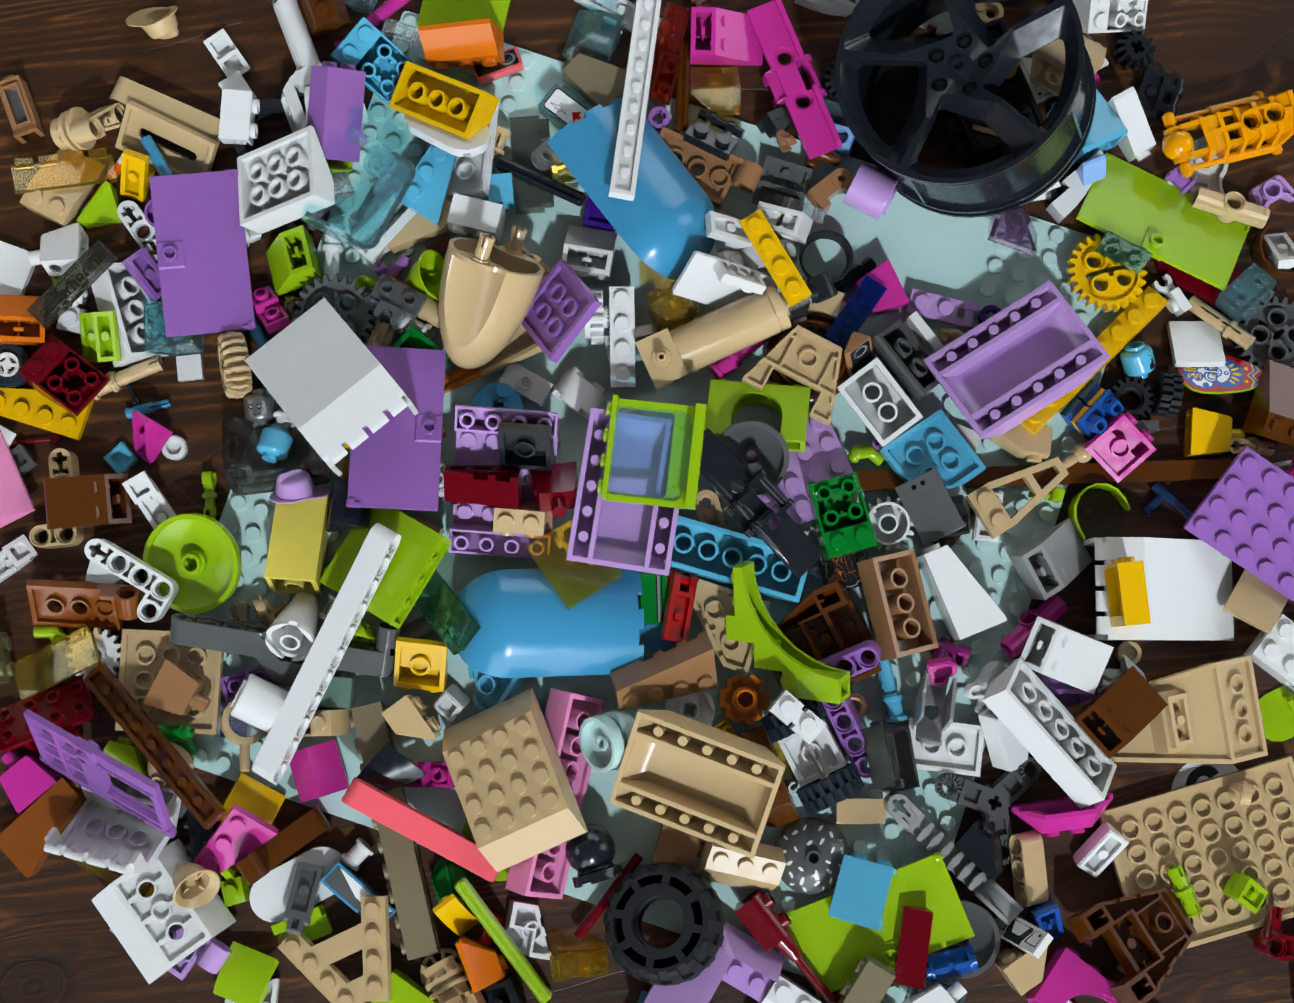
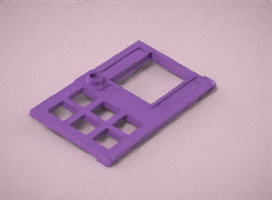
M29 709L23 713L41 755L39 758L42 764L54 769L157 829L171 839L175 837L177 830L171 822L160 786L157 782L102 752L99 745L94 741H86L79 736L76 737ZM108 774L150 797L154 809L112 785Z

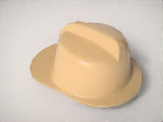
M178 7L141 9L128 16L126 24L132 27H142L152 39L173 38L179 34L177 29L178 21L175 15Z

